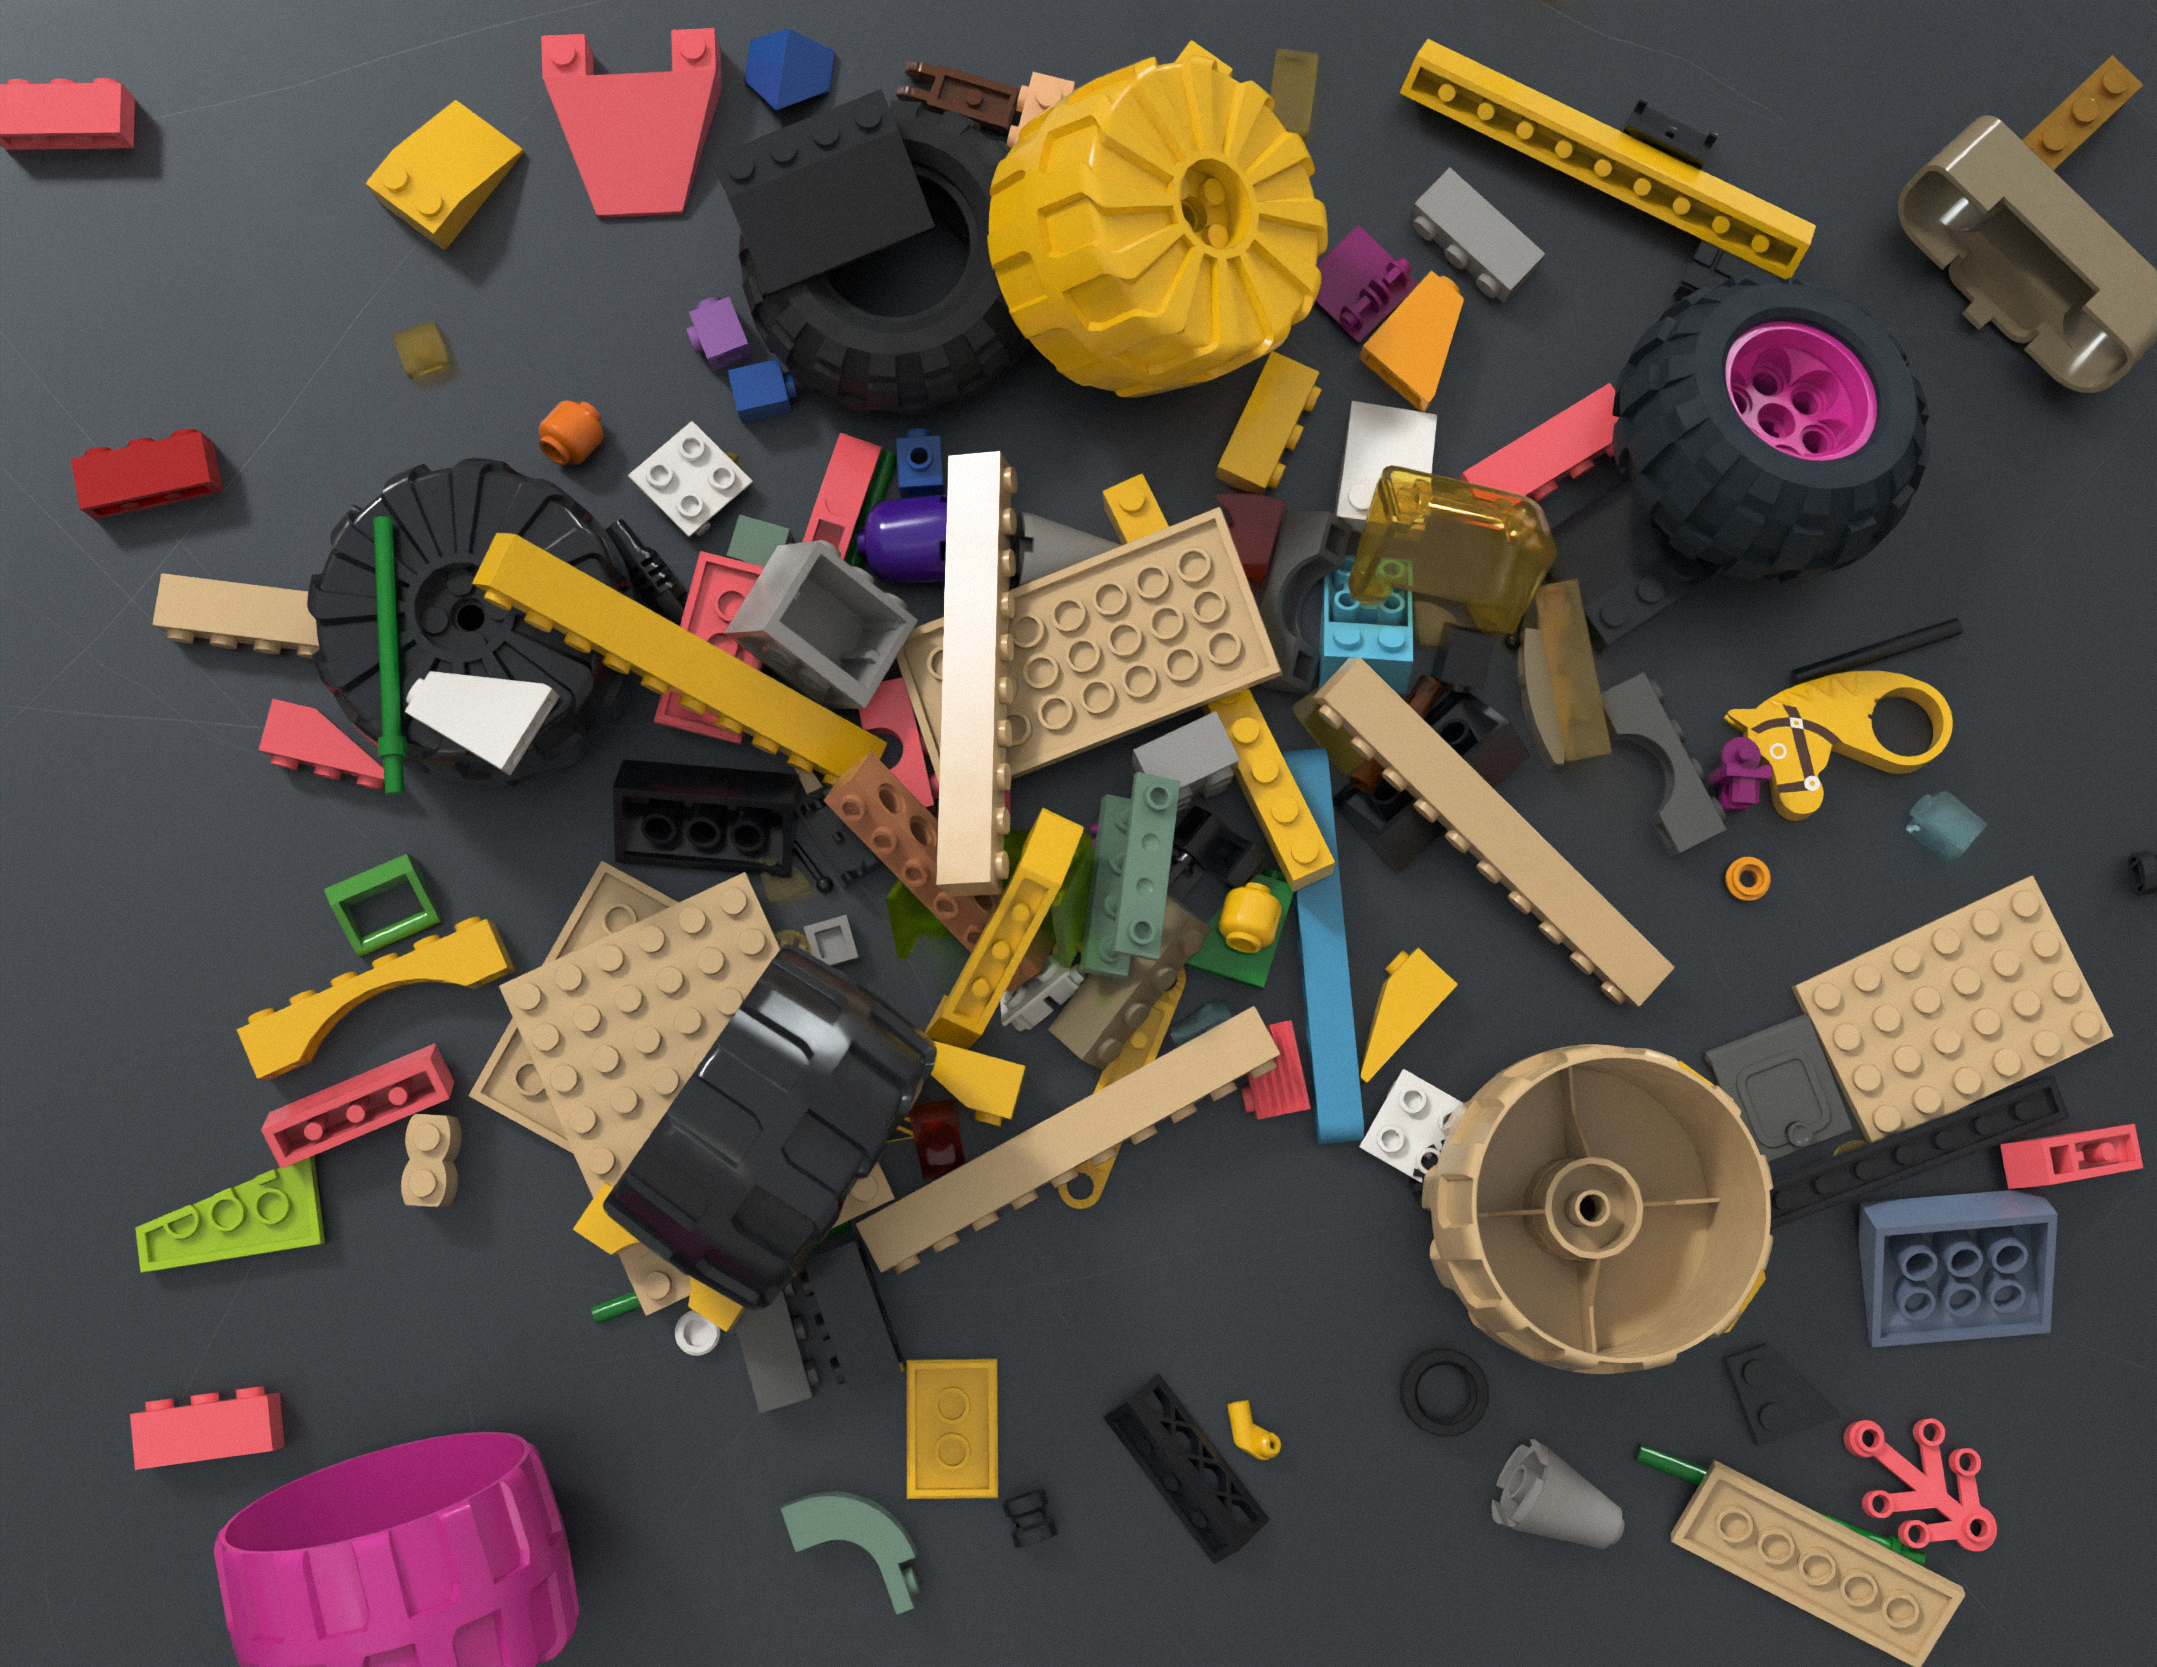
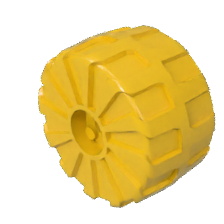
M1193 54L1174 63L1158 65L1155 56L1092 80L1038 114L1022 127L1019 132V140L1012 147L1006 158L998 163L989 191L991 201L987 242L991 266L995 270L1001 292L1009 307L1008 312L1023 336L1029 339L1038 351L1054 364L1056 370L1081 386L1090 385L1099 389L1114 391L1120 397L1130 398L1151 396L1198 385L1226 375L1272 352L1286 340L1291 326L1308 316L1321 287L1322 276L1316 266L1318 256L1326 251L1328 245L1326 209L1321 201L1314 198L1310 178L1315 173V167L1304 141L1299 134L1286 131L1282 123L1272 112L1275 106L1274 99L1252 80L1243 83L1236 81L1230 76L1217 71V60Z

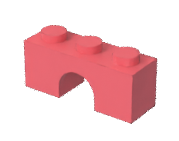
M901 677L883 681L880 683L865 709H858L862 728L875 736L890 735L901 742L903 745L901 760L890 771L929 812H935L934 800L939 799V783L935 772L929 774L927 772L924 757L929 756L922 732L918 731L915 712L904 679Z

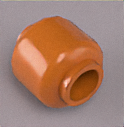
M570 400L560 402L541 422L538 428L541 439L539 446L543 453L561 466L566 464H582L604 438L603 428L599 423L601 420L599 412L587 402H581L580 404Z

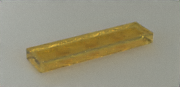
M1578 579L1533 587L1567 762L1612 754Z

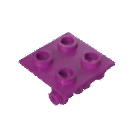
M1358 225L1317 264L1316 267L1321 272L1322 281L1315 302L1359 344L1409 296L1419 283L1409 274L1413 268L1405 258L1400 257L1397 261L1394 260Z

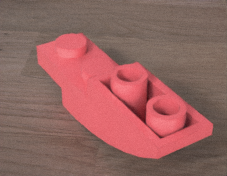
M843 433L839 434L803 542L818 540L829 542L841 552L840 558L845 561L882 446Z

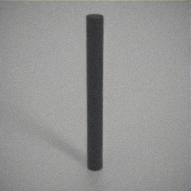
M1953 618L1791 671L1792 680L1796 686L1814 679L1855 669L1961 635L1963 627L1958 618Z

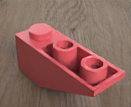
M272 699L259 747L261 752L272 757L270 764L290 770H297L300 763L315 767L313 774L321 777L340 780L341 774L358 777L356 782L358 785L383 790L384 766L328 716L315 708Z

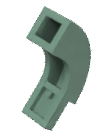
M831 1491L810 1494L787 1502L780 1508L795 1552L830 1540H846L858 1544L866 1549L879 1565L896 1615L914 1608L916 1604L914 1595L921 1593L913 1568L908 1567L904 1569L902 1562L915 1558L918 1551L905 1527L883 1506L860 1495Z

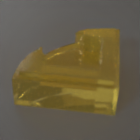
M1414 601L1412 603L1418 647L1438 645L1444 622L1458 624L1447 610L1436 604L1425 601Z
M764 858L756 860V862L760 865L774 866L779 860ZM793 866L791 877L770 876L769 872H762L760 874L769 903L812 891L807 878L795 866Z

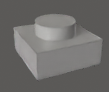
M847 914L804 926L811 955L830 966L860 959Z

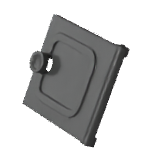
M1807 1013L1704 1052L1705 1061L1712 1068L1718 1086L1733 1098L1734 1102L1741 1109L1740 1118L1752 1135L1760 1155H1766L1768 1162L1853 1129L1814 1030L1813 1022ZM1791 1123H1793L1792 1125H1790V1127L1788 1128V1131L1785 1133L1786 1128L1788 1127V1125L1791 1124Z

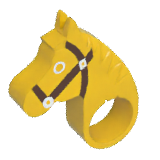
M1879 670L1844 672L1804 682L1774 695L1756 709H1732L1724 717V721L1742 732L1743 737L1749 738L1757 744L1761 754L1759 764L1761 766L1772 765V776L1768 781L1773 806L1779 815L1791 821L1807 819L1820 807L1824 791L1818 774L1826 767L1831 751L1887 773L1906 774L1921 769L1939 755L1948 744L1953 728L1949 705L1934 687L1903 674ZM1890 697H1902L1919 704L1930 717L1933 726V738L1928 751L1918 756L1907 757L1894 754L1884 748L1874 735L1872 719L1868 718V714L1872 715L1877 702Z

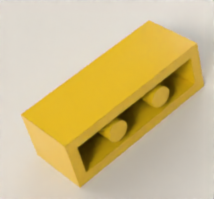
M1271 352L1217 466L1216 478L1260 498H1263L1268 487L1276 490L1286 468V465L1279 463L1286 448L1294 451L1304 430L1303 426L1298 425V421L1304 410L1312 413L1322 389L1315 386L1319 371L1277 352Z

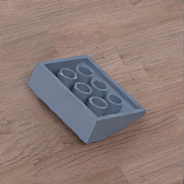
M2030 1188L1860 1202L1858 1243L1868 1338L1871 1347L2050 1333L2058 1214L2040 1189Z

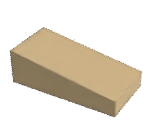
M795 768L809 798L825 790L813 772L808 774Z

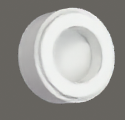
M694 1310L685 1313L678 1320L675 1327V1339L678 1346L687 1354L695 1356L704 1355L715 1349L722 1335L721 1328Z

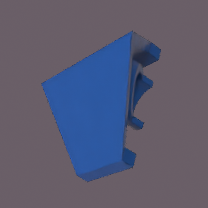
M789 28L750 40L745 84H749L775 110L820 94H830L835 51Z

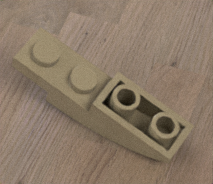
M1547 587L1540 596L1537 629L1525 628L1519 635L1521 644L1517 651V670L1521 704L1528 730L1546 768L1557 771L1564 765V760H1570L1572 757L1574 734H1568L1567 732L1569 717H1575L1577 712L1579 693L1572 690L1573 677L1556 675V671L1562 672L1565 662L1566 647L1559 645L1561 629H1567L1569 623L1570 603L1564 602L1565 589Z

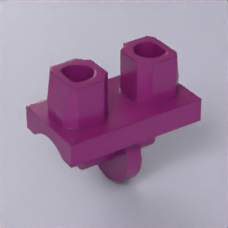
M1737 737L1728 741L1722 748L1720 755L1722 766L1709 774L1708 787L1719 788V802L1724 811L1745 812L1748 810V806L1759 804L1760 785L1771 779L1772 765H1763L1756 769L1761 759L1760 749L1751 739Z

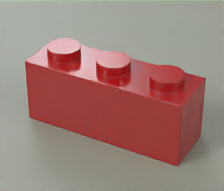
M195 429L177 430L171 433V438L157 441L151 438L135 439L128 442V447L115 450L107 447L92 448L85 451V456L71 459L79 508L94 520L223 492L214 442L201 431L198 432Z

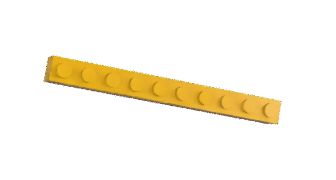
M1430 39L1426 40L1417 53L1400 90V94L1785 280L1792 278L1811 244L1816 225Z
M1143 473L1102 491L1104 510L1122 545L1169 527ZM1247 688L1201 706L1205 716L1215 711L1217 712L1240 759L1234 775L1291 891H1297L1333 874L1335 861L1250 689Z
M496 533L472 582L473 585L486 591L484 599L489 603L507 611H510L511 607L514 606L526 613L524 621L545 632H550L552 628L566 635L563 642L570 647L587 654L593 649L605 656L602 663L607 667L628 675L630 670L643 677L640 684L662 695H666L667 691L681 697L678 702L681 707L698 715H703L707 711L718 717L715 725L735 735H740L741 731L753 736L754 738L751 742L753 746L773 755H776L777 751L789 756L787 764L808 774H811L813 770L824 775L822 783L829 787L834 786L844 772L871 751L880 760L887 745V742L516 534Z

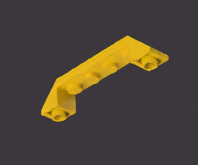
M1042 808L1023 844L1020 862L950 995L943 996L925 1031V1034L944 1044L968 1050L982 1036L1062 886L1083 833V826Z

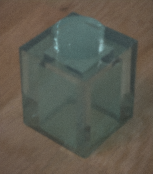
M1944 790L1932 797L1928 793L1925 794L1911 809L1910 814L1914 819L1905 829L1947 863L1960 858L1988 824L1951 793Z

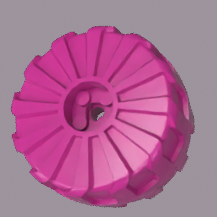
M472 1432L439 1436L392 1446L345 1460L294 1480L249 1504L227 1522L224 1528L219 1531L215 1540L214 1556L226 1623L239 1667H536L537 1663L547 1662L555 1658L570 1642L577 1626L579 1604L563 1519L539 1450L517 1434Z

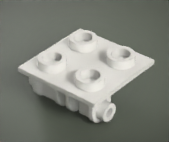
M693 421L628 475V478L688 537L694 533L697 536L703 535L711 526L708 521L753 483Z
M1402 1069L1397 1080L1389 1088L1386 1100L1359 1147L1422 1183V1177L1413 1176L1414 1168L1426 1174L1428 1170L1421 1163L1422 1157L1425 1156L1429 1160L1432 1156L1430 1152H1432L1439 1159L1440 1150H1442L1441 1140L1446 1139L1445 1134L1441 1130L1454 1110L1463 1102ZM1432 1144H1434V1146L1436 1147V1149H1435V1148H1428V1147L1431 1146Z

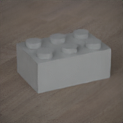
M1215 711L1134 749L1130 771L1133 777L1136 772L1180 781L1177 814L1189 808L1188 803L1194 797L1203 794L1205 800L1228 790V784L1232 782L1231 780L1240 759Z

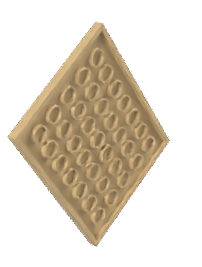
M746 872L499 986L593 1198L604 1182L616 1185L686 1082L780 950L777 938ZM879 1161L867 1178L857 1180L845 1199L839 1219L832 1228L896 1199ZM641 1242L626 1248L618 1254L646 1316L690 1296L691 1285L689 1275L685 1276Z

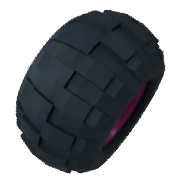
M1743 275L1730 278L1714 290H1711L1707 285L1667 309L1660 319L1645 331L1634 347L1628 362L1621 370L1617 382L1612 415L1619 417V419L1614 424L1612 445L1617 467L1620 468L1622 477L1633 483L1630 496L1647 523H1656L1671 538L1668 541L1669 545L1689 559L1694 560L1696 557H1700L1713 563L1716 572L1748 581L1763 576L1768 581L1794 583L1824 575L1829 569L1834 571L1855 563L1870 553L1899 524L1907 513L1913 494L1918 490L1926 469L1931 442L1926 441L1927 429L1925 426L1930 414L1921 383L1908 370L1910 362L1907 359V354L1892 334H1886L1870 318L1872 314L1849 298L1843 300L1828 293L1822 285L1810 281L1788 278L1781 283L1772 276Z

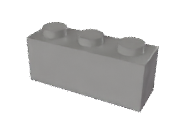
M1450 167L1414 203L1410 219L1413 221L1412 225L1416 232L1428 241L1433 239L1445 250L1444 255L1453 266L1461 270L1465 268L1476 278L1477 286L1485 295L1490 298L1497 297L1503 304L1539 268L1545 256V253Z

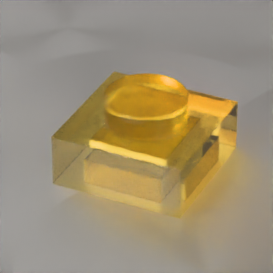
M433 320L392 335L405 372L410 379L451 364L438 327Z

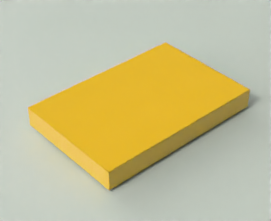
M997 1358L907 1359V1499L998 1498Z

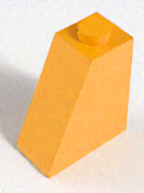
M1432 270L1363 345L1358 358L1420 412H1426L1429 409L1435 396L1464 298L1460 295V289L1451 279L1446 276L1439 277Z

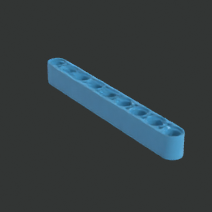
M1315 748L1281 751L1335 861L1333 874L1293 893L1317 1142L1320 1145L1363 1141L1364 1120L1327 749Z

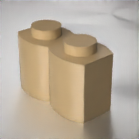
M413 1114L405 1136L406 1150L410 1160L405 1166L401 1180V1192L405 1205L449 1207L452 1204L458 1186V1175L454 1160L459 1153L462 1142V1130L458 1117Z

